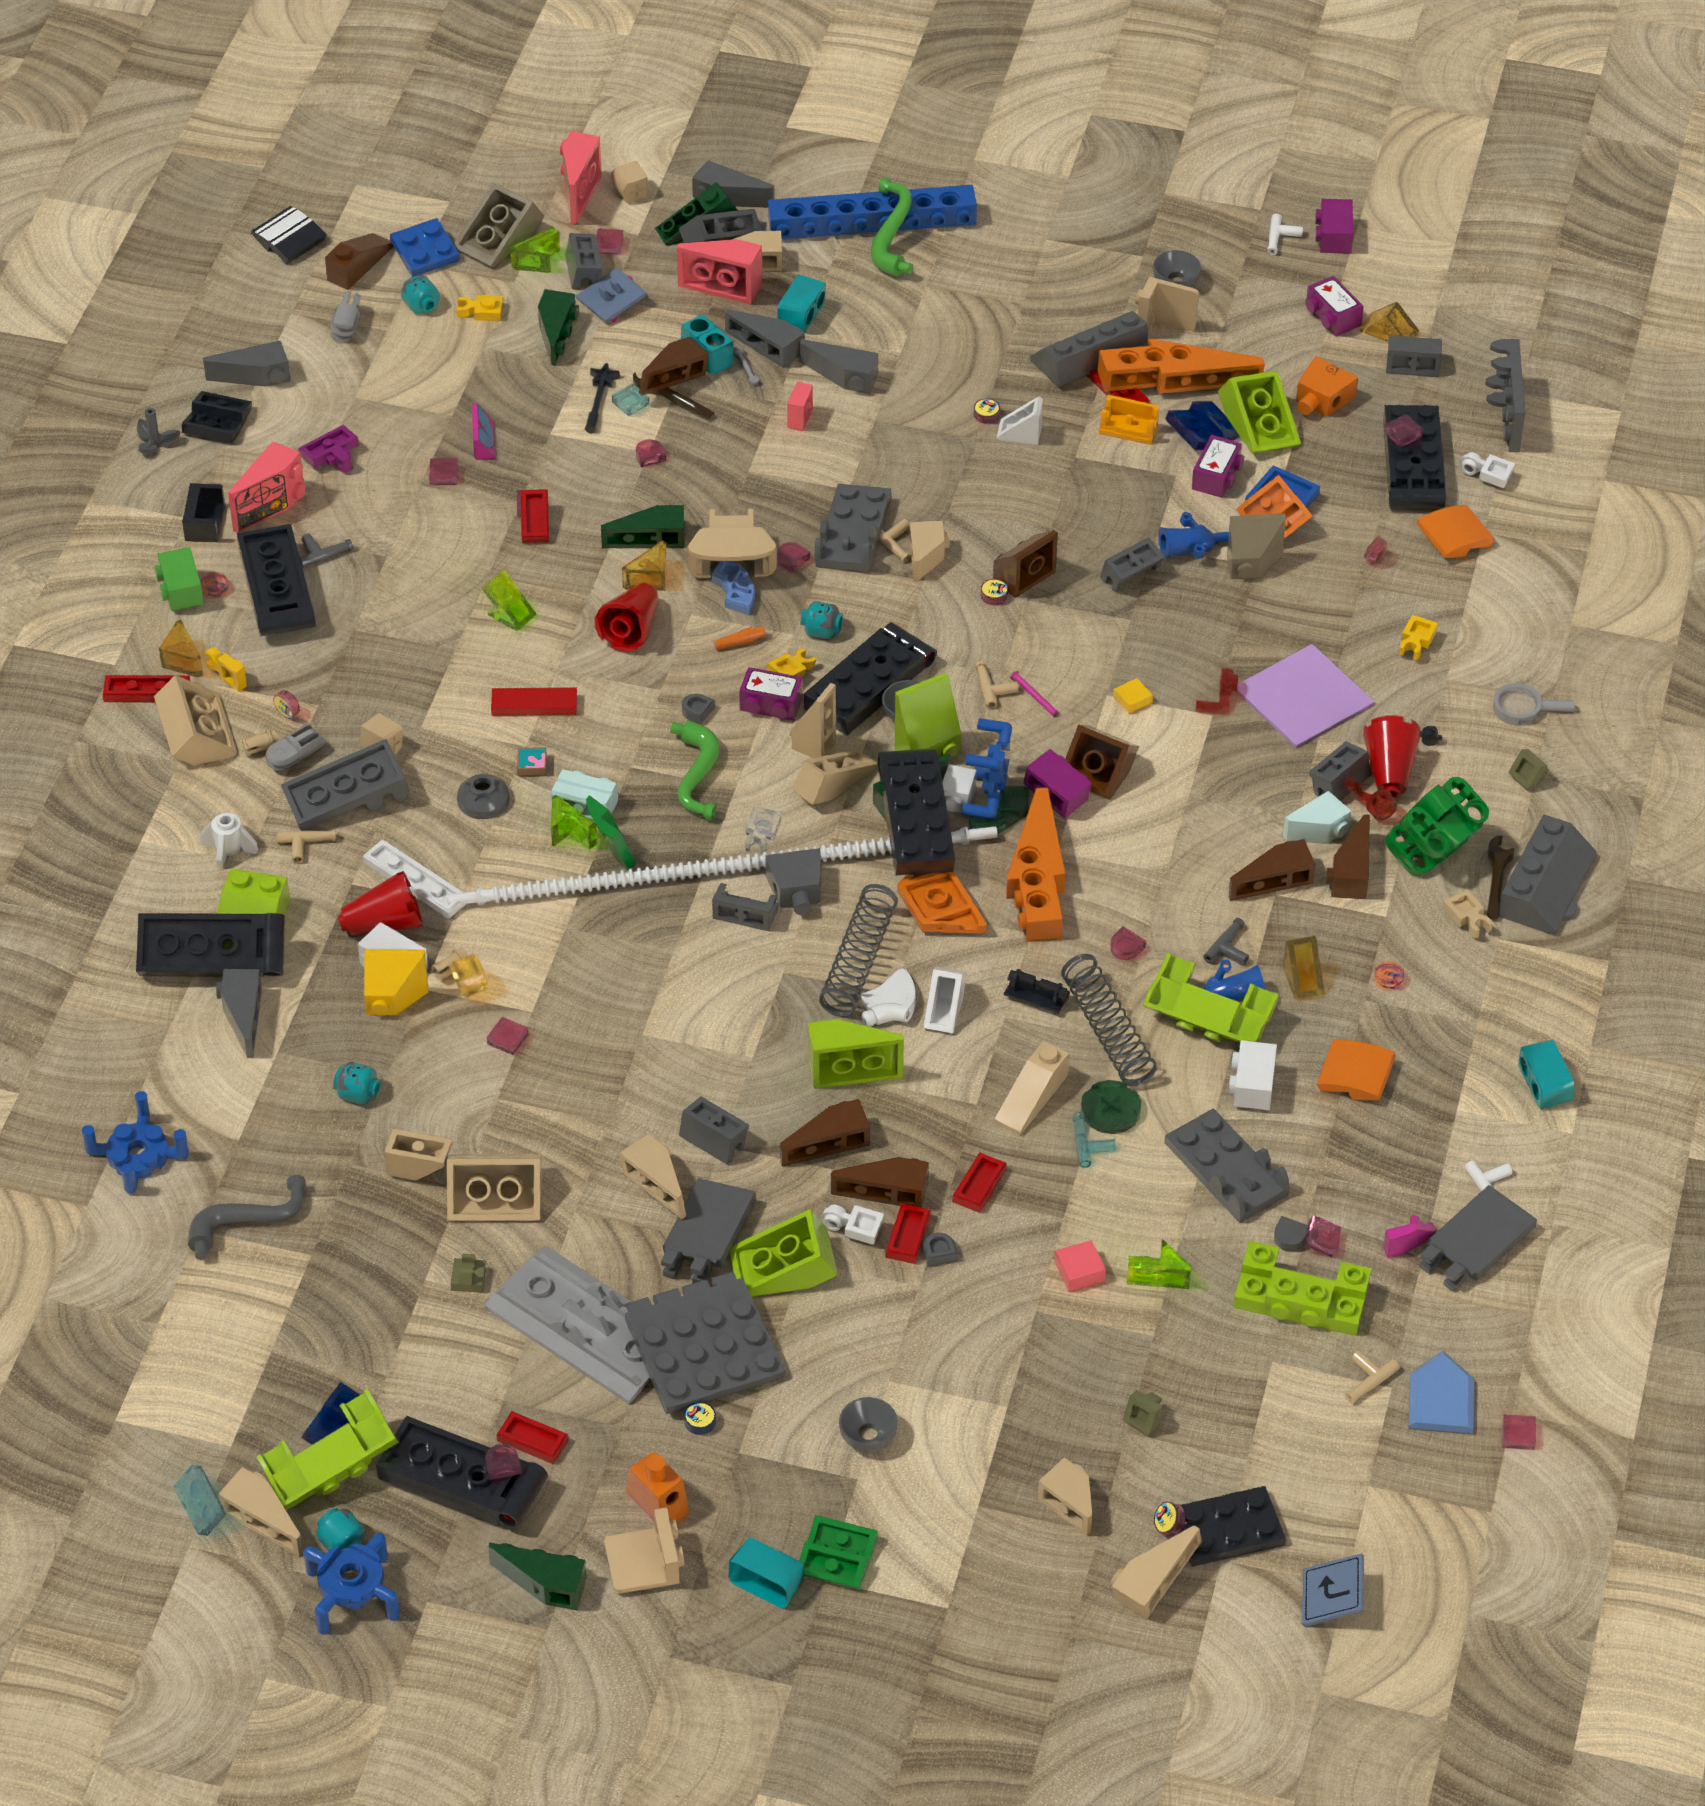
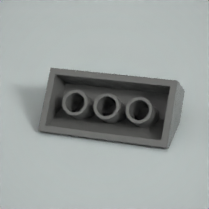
M1131 311L1047 346L1031 355L1030 361L1060 387L1088 375L1091 370L1097 371L1100 350L1148 346V324L1134 311Z
M1543 814L1501 893L1499 917L1554 935L1556 934L1563 916L1582 884L1597 852L1572 823Z

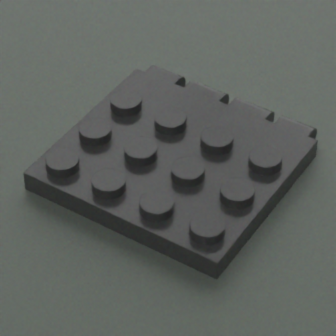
M734 1272L712 1277L713 1287H710L707 1279L682 1286L684 1296H681L678 1288L653 1295L654 1305L651 1304L648 1297L626 1304L628 1312L625 1313V1322L666 1414L685 1409L696 1402H708L782 1379L785 1376L784 1367L743 1278L737 1279Z

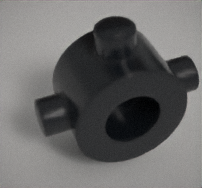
M1426 726L1420 731V737L1424 745L1433 746L1442 740V735H1438V729L1435 726Z

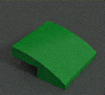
M589 795L586 798V803L592 819L611 854L621 866L629 871L636 862L608 808Z
M815 1515L808 1540L804 1542L799 1559L804 1565L803 1576L859 1590L877 1542L878 1530Z

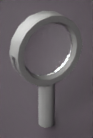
M1514 683L1501 687L1495 693L1493 710L1501 721L1510 725L1522 726L1535 722L1540 716L1541 711L1574 712V701L1542 700L1540 694L1534 688L1525 684Z

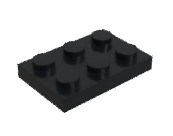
M1266 1486L1174 1506L1176 1511L1175 1524L1179 1533L1192 1526L1200 1529L1202 1542L1189 1559L1191 1567L1285 1546L1286 1537Z

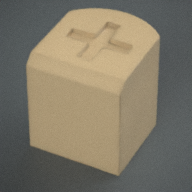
M637 161L618 166L613 170L611 181L627 203L648 196L647 175Z
M378 713L361 725L360 746L366 748L387 739L395 756L402 747L403 728L398 723Z

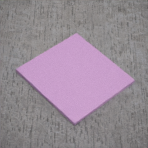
M1313 644L1234 686V690L1295 748L1375 705V702Z

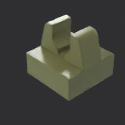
M1521 749L1508 773L1526 789H1534L1537 783L1544 779L1549 769L1529 749Z
M462 1254V1259L454 1258L450 1283L451 1291L482 1293L486 1260H476L475 1254Z
M1136 1390L1129 1397L1123 1420L1146 1435H1151L1156 1430L1163 1408L1160 1405L1162 1398L1153 1392L1144 1395Z

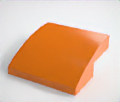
M1280 475L1276 476L1236 508L1240 516L1285 514L1284 539L1313 517Z
M1467 505L1443 508L1419 518L1416 522L1444 558L1466 557L1470 548H1491L1495 540Z
M1333 1039L1317 1081L1320 1092H1348L1351 1100H1380L1396 1055L1394 1051L1377 1045L1353 1040Z

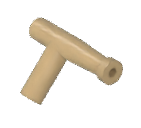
M906 519L900 521L887 532L881 529L879 542L898 556L903 563L911 560V554L905 552L894 539L910 529V523Z
M979 661L975 664L988 709L997 707L998 704L995 696L1018 693L1017 681L992 685L986 670V663Z
M336 830L277 832L278 843H292V862L295 864L303 862L304 842L336 841Z
M1360 1350L1356 1351L1351 1360L1369 1376L1352 1391H1348L1345 1394L1346 1399L1351 1404H1354L1359 1397L1400 1369L1397 1361L1392 1359L1379 1368Z

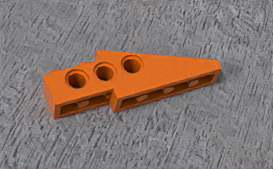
M1149 339L1148 346L1100 350L1097 372L1104 391L1157 387L1158 393L1163 394L1219 389L1229 378L1264 373L1265 363L1262 357Z
M1048 787L1036 788L1007 875L1006 899L1014 898L1015 908H1020L1021 913H1018L1019 930H1025L1027 942L1062 938L1063 918L1058 894L1065 892V869Z

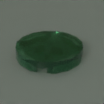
M1114 1080L1100 1081L1093 1084L1091 1089L1087 1092L1085 1091L1082 1095L1081 1114L1083 1120L1092 1129L1101 1133L1116 1134L1125 1132L1135 1126L1140 1119L1142 1102L1139 1094L1134 1089L1132 1091L1128 1088L1127 1084Z

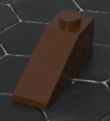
M374 233L340 242L325 257L327 281L349 290L394 246L390 240Z
M691 337L669 343L643 370L639 393L645 395L705 376L709 353Z
M1369 814L1362 816L1333 858V867H1327L1326 885H1331V897L1367 898L1369 881Z
M1301 839L1277 844L1230 877L1229 900L1233 901L1313 884L1316 864L1305 840Z
M860 1100L843 1101L829 1106L780 1143V1163L782 1167L869 1146L870 1125Z
M896 1157L833 1170L831 1172V1194L901 1206L902 1203L922 1208L929 1182V1162L920 1161L915 1158Z

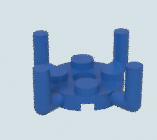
M979 718L977 729L1000 733L999 741H997L996 745H989L987 757L967 754L965 765L974 766V770H977L976 779L983 780L982 789L985 790V794H988L987 806L963 803L962 814L994 819L997 816L999 801L1002 798L998 790L1004 791L1006 781L1008 780L1009 759L1005 758L1006 752L1004 751H1010L1012 725L1007 722Z
M139 1091L135 1094L138 1113L137 1122L133 1124L123 1123L116 1126L114 1133L110 1136L107 1143H97L93 1126L86 1125L82 1128L87 1154L107 1156L110 1167L112 1166L117 1171V1174L122 1176L124 1190L129 1194L136 1191L138 1179L152 1175L151 1171L158 1167L161 1169L168 1158L186 1159L189 1156L185 1130H176L174 1132L175 1146H168L162 1128L158 1125L149 1124L150 1110L147 1094L144 1091ZM140 1147L145 1149L140 1154L130 1153L134 1148Z
M376 1533L366 1546L350 1544V1547L342 1549L338 1546L329 1550L326 1554L312 1546L304 1549L306 1573L312 1577L317 1575L318 1587L324 1596L315 1607L317 1631L320 1634L330 1632L328 1612L335 1604L357 1610L376 1596L385 1601L386 1615L389 1620L395 1621L400 1617L397 1593L383 1585L384 1572L381 1563L388 1560L386 1537L384 1534ZM354 1570L359 1573L356 1578L351 1580L342 1577L346 1571Z

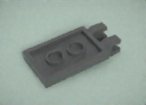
M698 1178L684 1204L686 1217L683 1219L677 1218L663 1245L664 1256L661 1260V1265L665 1266L663 1276L676 1278L684 1259L693 1261L690 1267V1273H694L692 1283L708 1279L713 1266L722 1268L756 1201L755 1191Z
M1488 1185L1429 1238L1428 1247L1421 1253L1420 1258L1423 1260L1420 1262L1419 1267L1429 1274L1444 1259L1451 1262L1452 1265L1445 1271L1447 1278L1444 1280L1443 1285L1454 1291L1469 1276L1475 1281L1482 1277L1536 1227L1537 1219Z

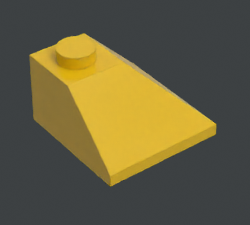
M365 949L364 998L366 1015H398L428 993L429 985L425 950Z

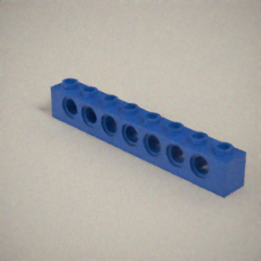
M973 185L909 189L912 198L911 207L898 230L976 225L977 203ZM866 192L768 200L769 230L781 231V239L878 232L897 206L900 196L893 192L887 194Z

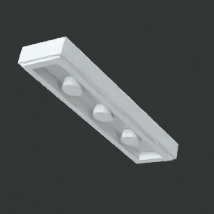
M383 839L363 855V863L387 879L396 873L404 871L410 881V889L413 896L415 895L417 899L447 919H450L466 905H461L459 901H452L448 905V894L463 892Z

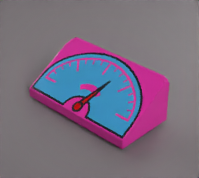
M473 403L474 458L476 460L495 459L494 421L478 403Z

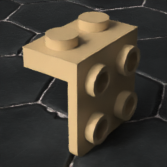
M1149 276L1143 290L1139 289L1137 292L1135 304L1138 305L1136 314L1148 324V333L1154 322L1194 331L1197 323L1199 291L1191 287Z
M667 1507L654 1509L655 1528L610 1535L605 1538V1550L613 1589L616 1593L622 1594L680 1584L679 1567L684 1566L682 1547H675L674 1539H678L676 1520H669Z

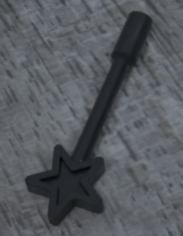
M605 363L601 369H590V375L594 377L592 384L593 386L598 385L592 411L588 414L585 431L590 434L596 430L599 418L598 411L605 385L611 388L612 380L620 378V371L609 370L608 363Z

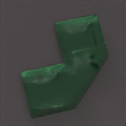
M1005 786L1004 791H1000L1002 798L999 801L997 816L994 819L970 816L969 830L996 826L997 835H999L1027 816L1029 787Z

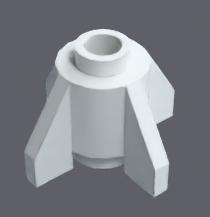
M232 813L217 815L200 834L201 844L214 846L217 849V868L223 869L227 856L235 855L240 851L241 847L242 852L256 854L258 851L257 842L241 825L240 818Z

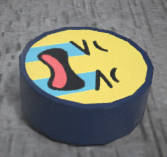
M705 1402L693 1403L685 1410L684 1424L691 1433L699 1435L709 1433L716 1425V1412L710 1404Z

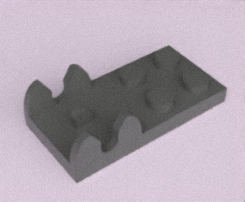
M1500 339L1491 343L1490 350L1506 354V357H1498L1491 360V366L1497 369L1496 375L1486 379L1485 385L1492 389H1501L1503 392H1494L1487 395L1486 401L1493 406L1502 407V422H1507L1503 429V440L1508 441L1509 452H1520L1525 419L1520 340Z
M848 484L837 485L827 521L820 522V538L815 539L816 567L870 572L879 542L880 531L883 528L892 498L891 488Z
M387 739L281 784L301 831L363 804H366L371 811L380 812L384 805L383 797L386 794H393L394 798L401 802L405 801L409 794L408 784Z
M1214 1108L1165 1135L1164 1143L1239 1223L1288 1196L1289 1178L1285 1168L1282 1166L1273 1171L1270 1165L1271 1159L1268 1150L1262 1148L1255 1152Z

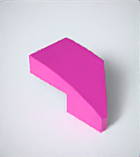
M1416 1215L1410 1217L1408 1225L1386 1229L1383 1249L1387 1258L1400 1255L1422 1245L1437 1230L1433 1223L1425 1224Z

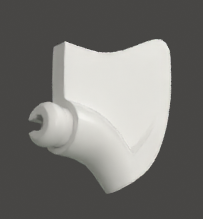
M904 968L898 969L879 987L860 994L861 1000L868 1010L862 1013V1020L869 1027L874 1024L878 1026L889 1021L906 1023L913 1015L916 1006L915 985L910 974Z

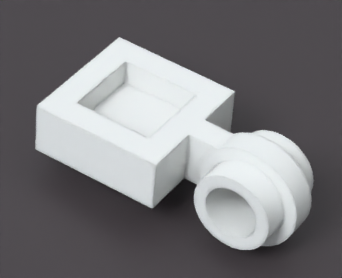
M1470 452L1462 457L1460 466L1462 472L1467 475H1474L1481 471L1480 480L1505 488L1514 470L1515 463L1491 454L1484 461L1477 453Z
M830 1205L822 1214L823 1224L829 1230L837 1231L841 1227L846 1226L844 1236L872 1245L876 1241L884 1219L883 1213L854 1205L851 1214L846 1213V1210L839 1205Z

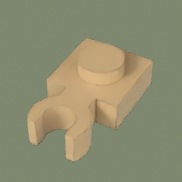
M1468 889L1443 900L1442 908L1459 927L1467 924L1472 937H1479L1480 929L1478 927L1485 928L1488 933L1491 932V919L1484 915L1485 908Z

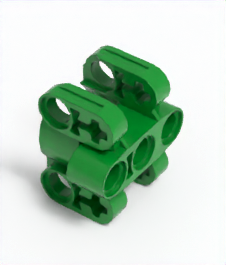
M1452 777L1442 787L1438 784L1424 795L1404 815L1398 824L1387 833L1385 844L1410 874L1422 876L1447 859L1465 844L1472 834L1483 826V823L1489 817V808L1463 778ZM1457 788L1459 793L1454 795L1451 790ZM1467 799L1468 802L1462 806L1461 803ZM1469 807L1476 808L1480 812V820L1470 817L1468 813ZM1402 836L1404 841L1398 843L1396 837ZM1412 847L1413 849L1407 854L1405 851ZM1414 855L1421 856L1424 859V868L1417 867L1412 859Z

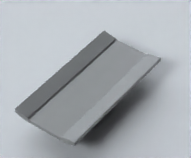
M547 1246L535 1252L493 1293L484 1305L487 1311L629 1405L651 1380L625 1322V1313L628 1312L626 1304L632 1301Z

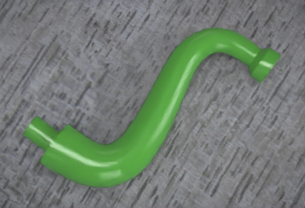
M883 177L879 182V192L883 194L893 192L898 194L900 199L872 242L871 258L874 265L881 271L898 277L903 272L911 274L913 264L905 262L904 257L901 255L889 253V247L910 210L912 198L906 186L891 182L889 178Z
M687 720L685 725L673 722L670 733L682 736V742L700 748L699 756L679 785V802L685 809L701 814L705 819L712 821L717 805L711 802L708 804L697 802L691 797V793L709 773L719 757L720 744L718 738L710 729L696 722Z

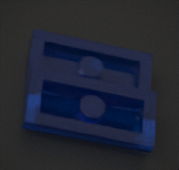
M1193 401L1189 410H1169L1165 417V420L1195 451L1204 450L1211 435L1232 441L1240 437L1227 416L1212 401Z

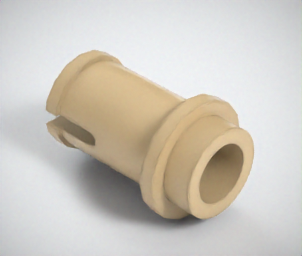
M266 729L265 733L242 738L246 756L265 751L272 744L279 741L276 731H270L269 729Z
M454 948L452 954L433 964L431 969L433 973L439 972L435 977L442 982L458 970L467 969L471 959L465 949Z

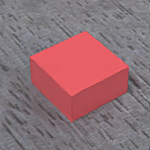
M797 381L787 403V428L804 431L813 411V385Z
M1092 1240L1055 1250V1264L1069 1292L1105 1282L1106 1269Z

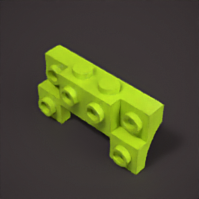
M1167 953L1157 977L1148 990L1143 1003L1145 1008L1173 1018L1177 1021L1176 1026L1184 1030L1193 1032V1029L1197 1028L1205 1031V1037L1217 1042H1221L1222 1038L1238 1043L1241 1040L1260 1041L1265 1026L1270 1022L1280 995L1278 993L1267 991L1250 983L1242 1004H1240V1002L1189 984L1196 964Z
M1249 1240L1234 1296L1233 1308L1272 1316L1278 1320L1285 1319L1298 1322L1309 1327H1320L1354 1336L1357 1335L1372 1268L1341 1261L1336 1281L1276 1267L1280 1247Z
M368 1388L364 1390L363 1394L347 1404L343 1403L340 1405L349 1423L294 1456L287 1442L282 1440L280 1445L263 1455L259 1454L256 1456L275 1494L286 1510L291 1509L314 1494L318 1496L334 1492L340 1487L339 1483L349 1476L355 1478L368 1470L367 1465L373 1462L372 1458L399 1442Z

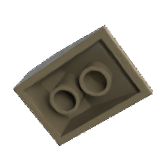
M493 183L454 242V246L457 251L494 268L532 236L544 215L533 201Z

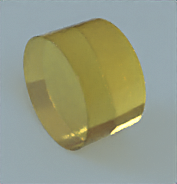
M475 954L452 961L451 968L455 982L465 998L488 989L484 969Z

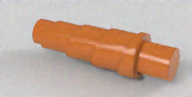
M763 626L754 629L749 627L730 634V636L714 641L715 649L721 650L756 642V639L766 637L765 629Z

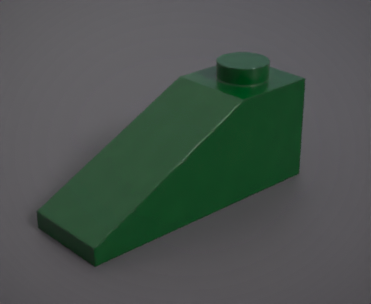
M656 505L601 525L602 548H684V505Z

